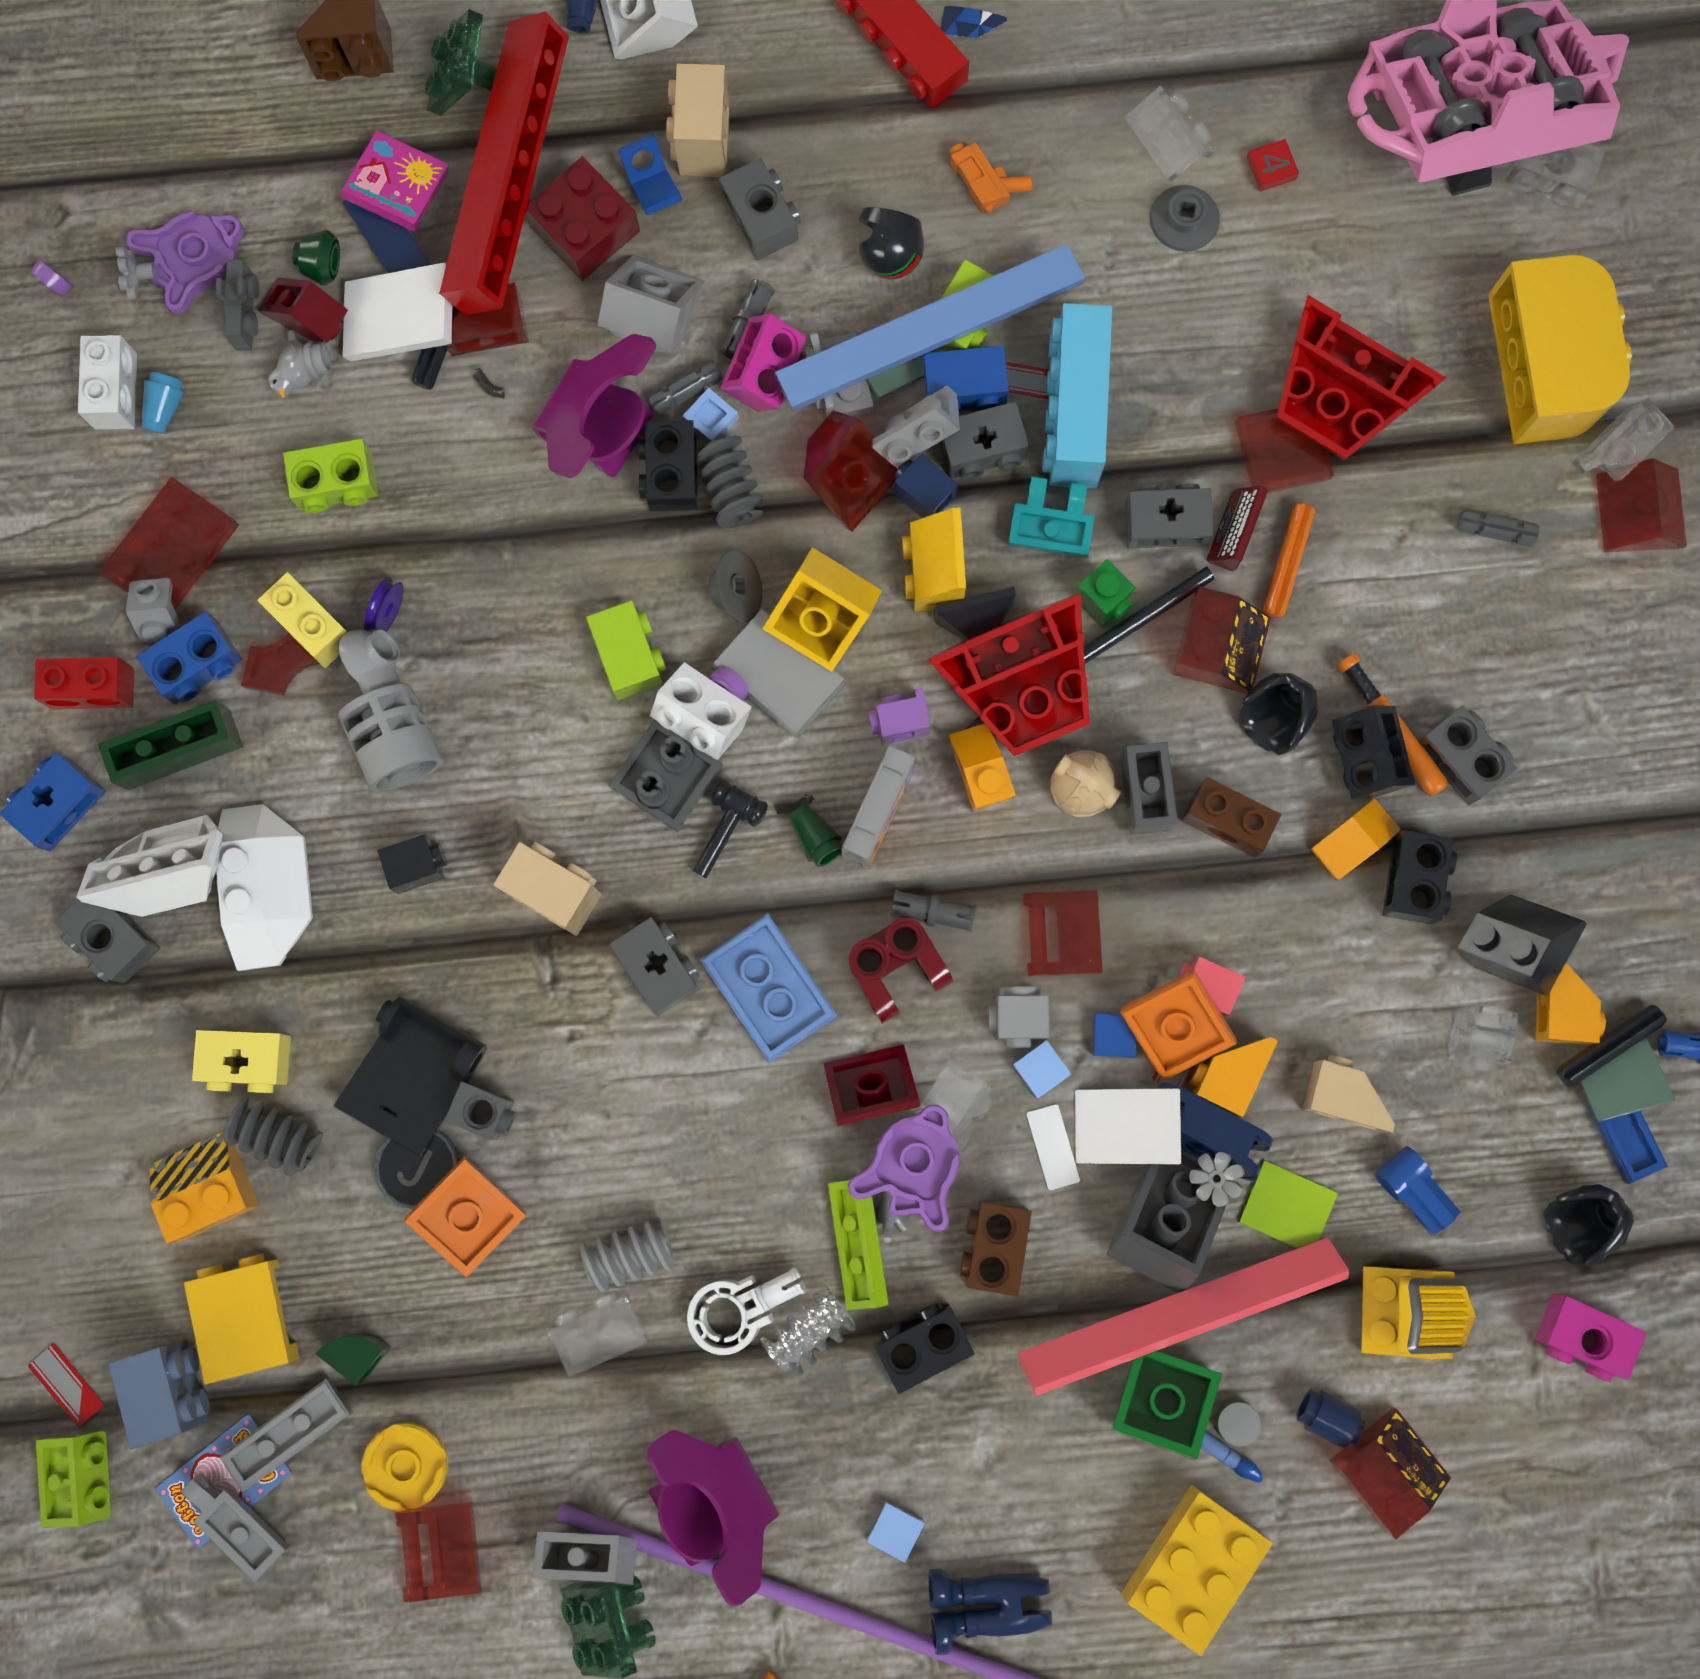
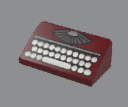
M1260 485L1233 490L1207 556V561L1210 564L1232 572L1238 568L1243 560L1266 498L1267 487Z

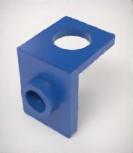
M654 134L618 149L631 188L646 215L682 201L681 194L666 169ZM648 150L653 154L652 161L647 167L635 168L632 165V158L637 152Z

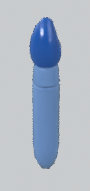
M1207 1431L1205 1432L1201 1449L1218 1461H1222L1223 1464L1231 1469L1233 1468L1238 1476L1257 1483L1262 1482V1473L1252 1460L1240 1457L1233 1449H1230Z

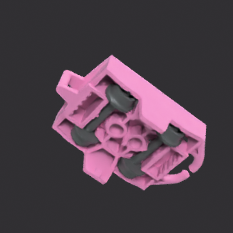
M1446 0L1439 19L1435 23L1405 29L1383 39L1370 42L1368 55L1350 86L1347 97L1348 104L1353 116H1361L1357 121V126L1366 139L1385 150L1407 159L1418 183L1611 139L1620 109V103L1612 83L1618 80L1628 47L1629 37L1624 34L1593 36L1580 19H1574L1560 0L1523 2L1497 8V0ZM1373 91L1377 101L1386 100L1400 130L1390 131L1383 129L1375 123L1371 115H1363L1367 111L1364 97L1368 92ZM1436 137L1438 139V141L1431 144H1427L1425 140L1427 138Z

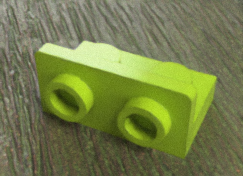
M95 1431L82 1435L47 1437L36 1440L41 1528L78 1527L110 1518L111 1501L106 1432Z

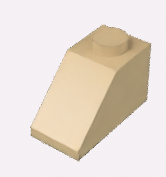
M1328 1055L1327 1061L1320 1060L1314 1062L1302 1110L1377 1132L1393 1133L1395 1123L1365 1072L1352 1068L1353 1061Z

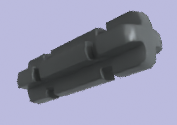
M709 360L698 366L699 371L691 370L666 384L667 388L665 390L659 388L651 392L647 397L653 411L657 415H661L672 409L670 405L675 403L678 406L703 392L704 386L707 385L710 388L721 382L722 373L713 360Z
M1469 508L1463 509L1457 522V529L1460 532L1473 534L1474 531H1478L1479 536L1511 542L1513 539L1516 540V544L1528 547L1536 543L1539 534V525L1536 523L1523 521L1522 524H1519L1518 519L1487 512L1485 515H1480V511Z

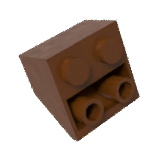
M325 0L296 32L297 41L317 80L338 81L343 77L361 75L374 78L383 73H394L391 29L379 0Z

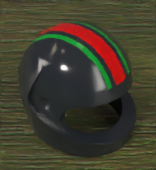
M877 207L864 208L860 214L859 221L873 230L871 237L859 244V253L867 269L874 275L889 280L900 279L911 273L919 265L923 257L924 237L921 221L914 216L900 211Z

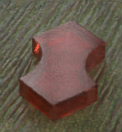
M288 633L281 640L271 645L250 647L241 686L245 689L284 696L288 685L298 673L320 663Z

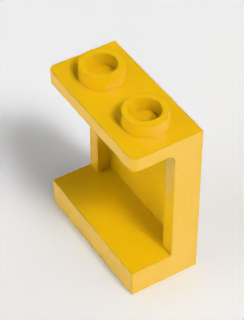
M264 1254L238 1260L239 1268L224 1272L222 1264L197 1270L198 1279L184 1282L204 1385L300 1359L297 1343L289 1344L274 1269L280 1268L278 1259L265 1262Z

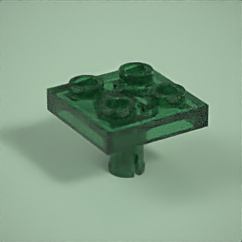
M468 9L457 21L453 20L442 35H437L431 48V58L435 59L434 66L425 85V94L429 95L427 111L440 116L443 115L472 89L473 84L488 89L491 92L497 67L477 59L483 21L482 14Z

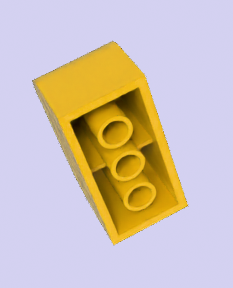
M1579 255L1511 262L1489 292L1488 298L1513 444L1579 436L1588 431L1623 396L1629 384V365L1632 353L1630 344L1625 342L1622 328L1625 319L1624 308L1621 303H1618L1614 282L1607 270L1598 262Z

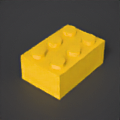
M1191 1484L1121 1594L1128 1605L1202 1656L1273 1543L1263 1533Z

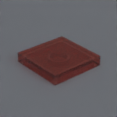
M1278 408L1236 418L1235 425L1251 487L1262 485L1267 487V493L1323 482L1333 478L1334 472L1328 450L1277 420Z

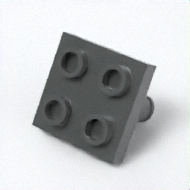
M654 719L608 786L678 833L723 767V764L705 752L699 751L690 742L672 730L664 728Z

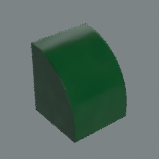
M353 1333L326 1343L315 1354L356 1386L367 1380L391 1346L377 1336L367 1333Z

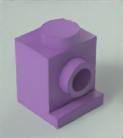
M923 687L914 690V698L907 699L906 694L888 696L882 699L883 704L876 705L875 710L868 711L872 734H880L882 745L930 735L931 723Z

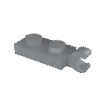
M199 1473L196 1478L194 1477L181 1490V1493L202 1512L193 1523L254 1583L289 1547L229 1486L218 1495L213 1484L203 1474Z

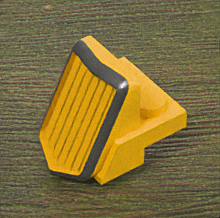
M1363 1266L1361 1353L1423 1359H1453V1353L1464 1349L1475 1322L1476 1314L1466 1285L1461 1280L1455 1279V1272Z

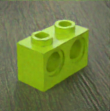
M363 438L283 453L289 497L300 511L319 513L326 511L330 505L344 503L348 506H358L367 503L369 498L379 497L372 451ZM360 469L356 479L349 482L344 481V476L349 470ZM320 476V480L315 487L310 489L304 488L306 481L310 477Z

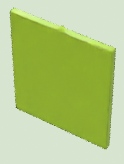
M1264 1160L1260 1168V1174L1257 1180H1255L1253 1188L1249 1190L1250 1195L1239 1223L1297 1249L1319 1241L1338 1193Z

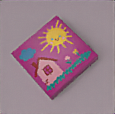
M376 131L342 188V198L415 232L447 176L449 164Z

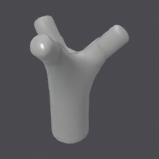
M882 1192V1201L876 1216L877 1229L883 1225V1241L885 1243H889L892 1240L894 1224L900 1232L907 1230V1226L901 1219V1216H894L890 1213L889 1204L891 1196L888 1192Z

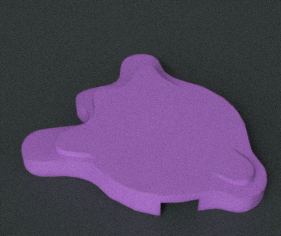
M195 211L182 213L170 219L164 226L155 230H131L127 234L126 244L134 253L154 258L156 278L148 280L165 289L164 303L167 309L173 314L180 315L188 310L192 299L198 293L216 286L217 278H222L223 280L226 278L227 260H236L237 248L243 238L244 228L238 218L232 215L221 217L211 215L209 217L197 215Z
M936 1104L928 1105L919 1114L901 1119L892 1124L883 1133L877 1144L875 1157L871 1165L849 1181L848 1190L850 1194L856 1199H865L880 1192H888L891 1196L889 1211L892 1215L918 1214L922 1217L928 1228L934 1232L945 1230L949 1225L950 1219L946 1208V1195L956 1178L959 1168V1151L957 1143L948 1127V1113L946 1110Z

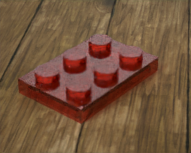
M171 477L105 562L99 573L127 593L132 581L169 578L173 585L171 603L174 610H176L238 528L239 524Z

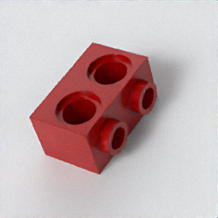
M118 657L36 659L34 699L53 710L133 708L134 668Z

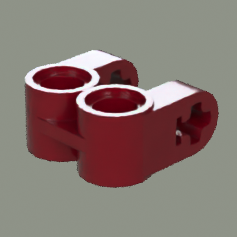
M911 918L895 920L881 931L859 941L852 947L849 954L851 973L882 1024L900 1014L881 980L895 970L916 960L935 992L954 982L949 970L922 925ZM902 930L911 931L916 936V946L909 951L898 949L893 942L895 934ZM865 951H874L880 956L882 963L876 971L865 972L858 966L857 960L859 955Z

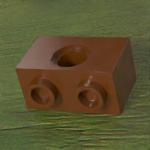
M1206 777L1198 786L1181 821L1255 858L1265 850L1282 814Z

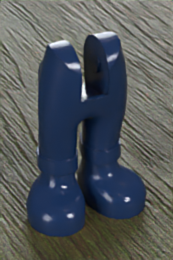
M943 1569L929 1570V1602L932 1609L946 1608L959 1603H963V1605H974V1603L999 1604L994 1609L964 1610L962 1613L931 1612V1630L936 1655H947L950 1653L955 1638L962 1634H965L966 1638L977 1637V1635L1014 1636L1036 1632L1053 1625L1051 1610L1030 1609L1022 1611L1021 1597H1036L1050 1594L1049 1579L1028 1574H1001L977 1579L961 1578V1581L957 1582L950 1579Z

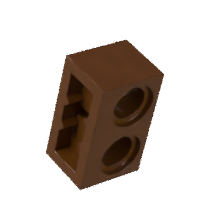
M979 1201L978 1210L970 1209L966 1234L974 1235L971 1252L963 1251L960 1267V1277L967 1278V1288L1019 1297L1032 1214L1031 1210ZM1002 1214L1008 1219L1009 1230L1002 1238H992L987 1233L986 1223L991 1216ZM987 1257H996L1002 1263V1273L993 1281L983 1279L979 1273L980 1264Z

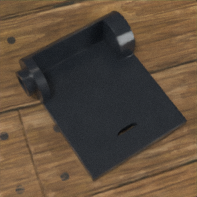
M399 996L394 1002L387 1000L381 1007L376 1017V1021L380 1023L378 1029L380 1036L333 1106L421 1157L445 1120L461 1081L469 1082L485 1055L487 1045Z

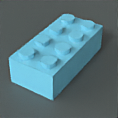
M1063 303L1060 318H1053L1052 332L1049 334L1048 358H1051L1050 371L1047 373L1046 396H1049L1044 421V434L1048 435L1042 462V472L1049 473V486L1071 487V483L1088 485L1087 488L1097 489L1106 462L1112 306Z

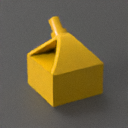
M812 547L762 629L832 672L870 616L882 590Z

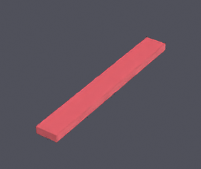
M1327 1237L1018 1352V1362L1035 1396L1346 1280L1349 1276V1269Z

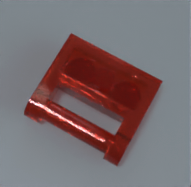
M1098 890L1024 893V907H1028L1031 963L1027 964L1028 977L1103 973ZM1056 906L1059 962H1048L1045 907Z
M473 1501L395 1512L396 1526L401 1527L407 1585L402 1588L404 1602L475 1594L482 1590ZM428 1523L434 1583H424L418 1524Z

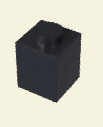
M425 834L377 850L388 887L397 894L445 879L442 867L447 865V860L443 848L439 842L434 843Z

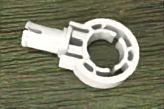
M792 1268L790 1271L743 1294H739L738 1291L757 1282L753 1275L740 1281L722 1279L704 1286L695 1294L688 1308L687 1322L693 1339L704 1350L717 1355H729L742 1350L755 1339L760 1328L774 1321L772 1313L754 1322L751 1321L752 1318L800 1294L806 1293L803 1281L789 1288L786 1287L787 1284L800 1278V1273L796 1268ZM723 1288H729L731 1291H724ZM714 1289L717 1294L706 1300L708 1304L714 1302L716 1298H728L740 1309L742 1322L739 1331L735 1335H729L724 1338V1343L738 1338V1344L724 1346L710 1340L719 1342L722 1340V1335L715 1333L709 1325L707 1319L709 1306H702L698 1317L700 1303L709 1291ZM753 1299L756 1306L750 1308L747 1301ZM747 1328H748V1329H749V1333H748V1335L745 1337V1336H744V1332H745V1331L747 1330Z

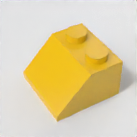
M961 507L950 508L910 522L909 536H902L903 560H911L912 575H905L906 600H914V612L934 611L936 605L964 599L966 579Z

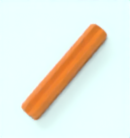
M1296 503L1292 509L1263 607V613L1269 617L1281 619L1286 614L1316 512L1315 508L1311 505Z

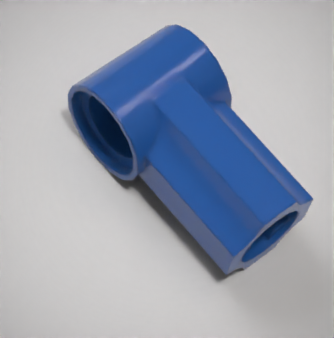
M1405 1146L1374 1173L1382 1187L1398 1202L1402 1201L1430 1235H1435L1447 1228L1456 1220V1217L1461 1212L1431 1178L1432 1171L1426 1162L1409 1146Z

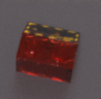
M1199 586L1190 602L1172 675L1249 694L1255 685L1271 617L1239 596Z
M1395 1407L1366 1429L1355 1445L1349 1443L1346 1448L1329 1460L1380 1527L1395 1539H1398L1431 1511L1451 1479L1447 1471Z

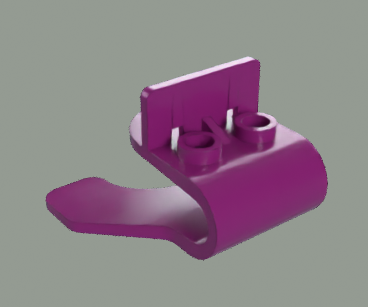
M631 334L591 360H572L531 427L540 438L547 442L548 467L554 474L573 478L581 472L589 459L606 475L610 477L617 476L638 442V436H641L644 432L645 422H649L652 419L653 411L644 404V401L636 392L612 385L611 383L621 377L635 376L643 371L656 349V342L651 337Z
M671 1430L652 1442L647 1449L648 1460L660 1483L649 1489V1494L658 1509L661 1530L670 1546L679 1555L684 1557L689 1566L709 1560L722 1552L719 1560L712 1567L713 1580L724 1600L729 1605H741L755 1594L761 1586L764 1530L780 1514L737 1437L714 1447L680 1431Z

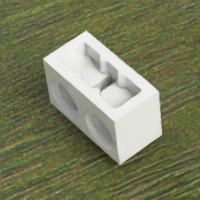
M121 335L81 336L78 414L94 429H135L137 353Z
M684 662L658 690L650 717L658 721L664 728L672 730L690 742L699 751L705 752L718 760L743 731L752 706Z

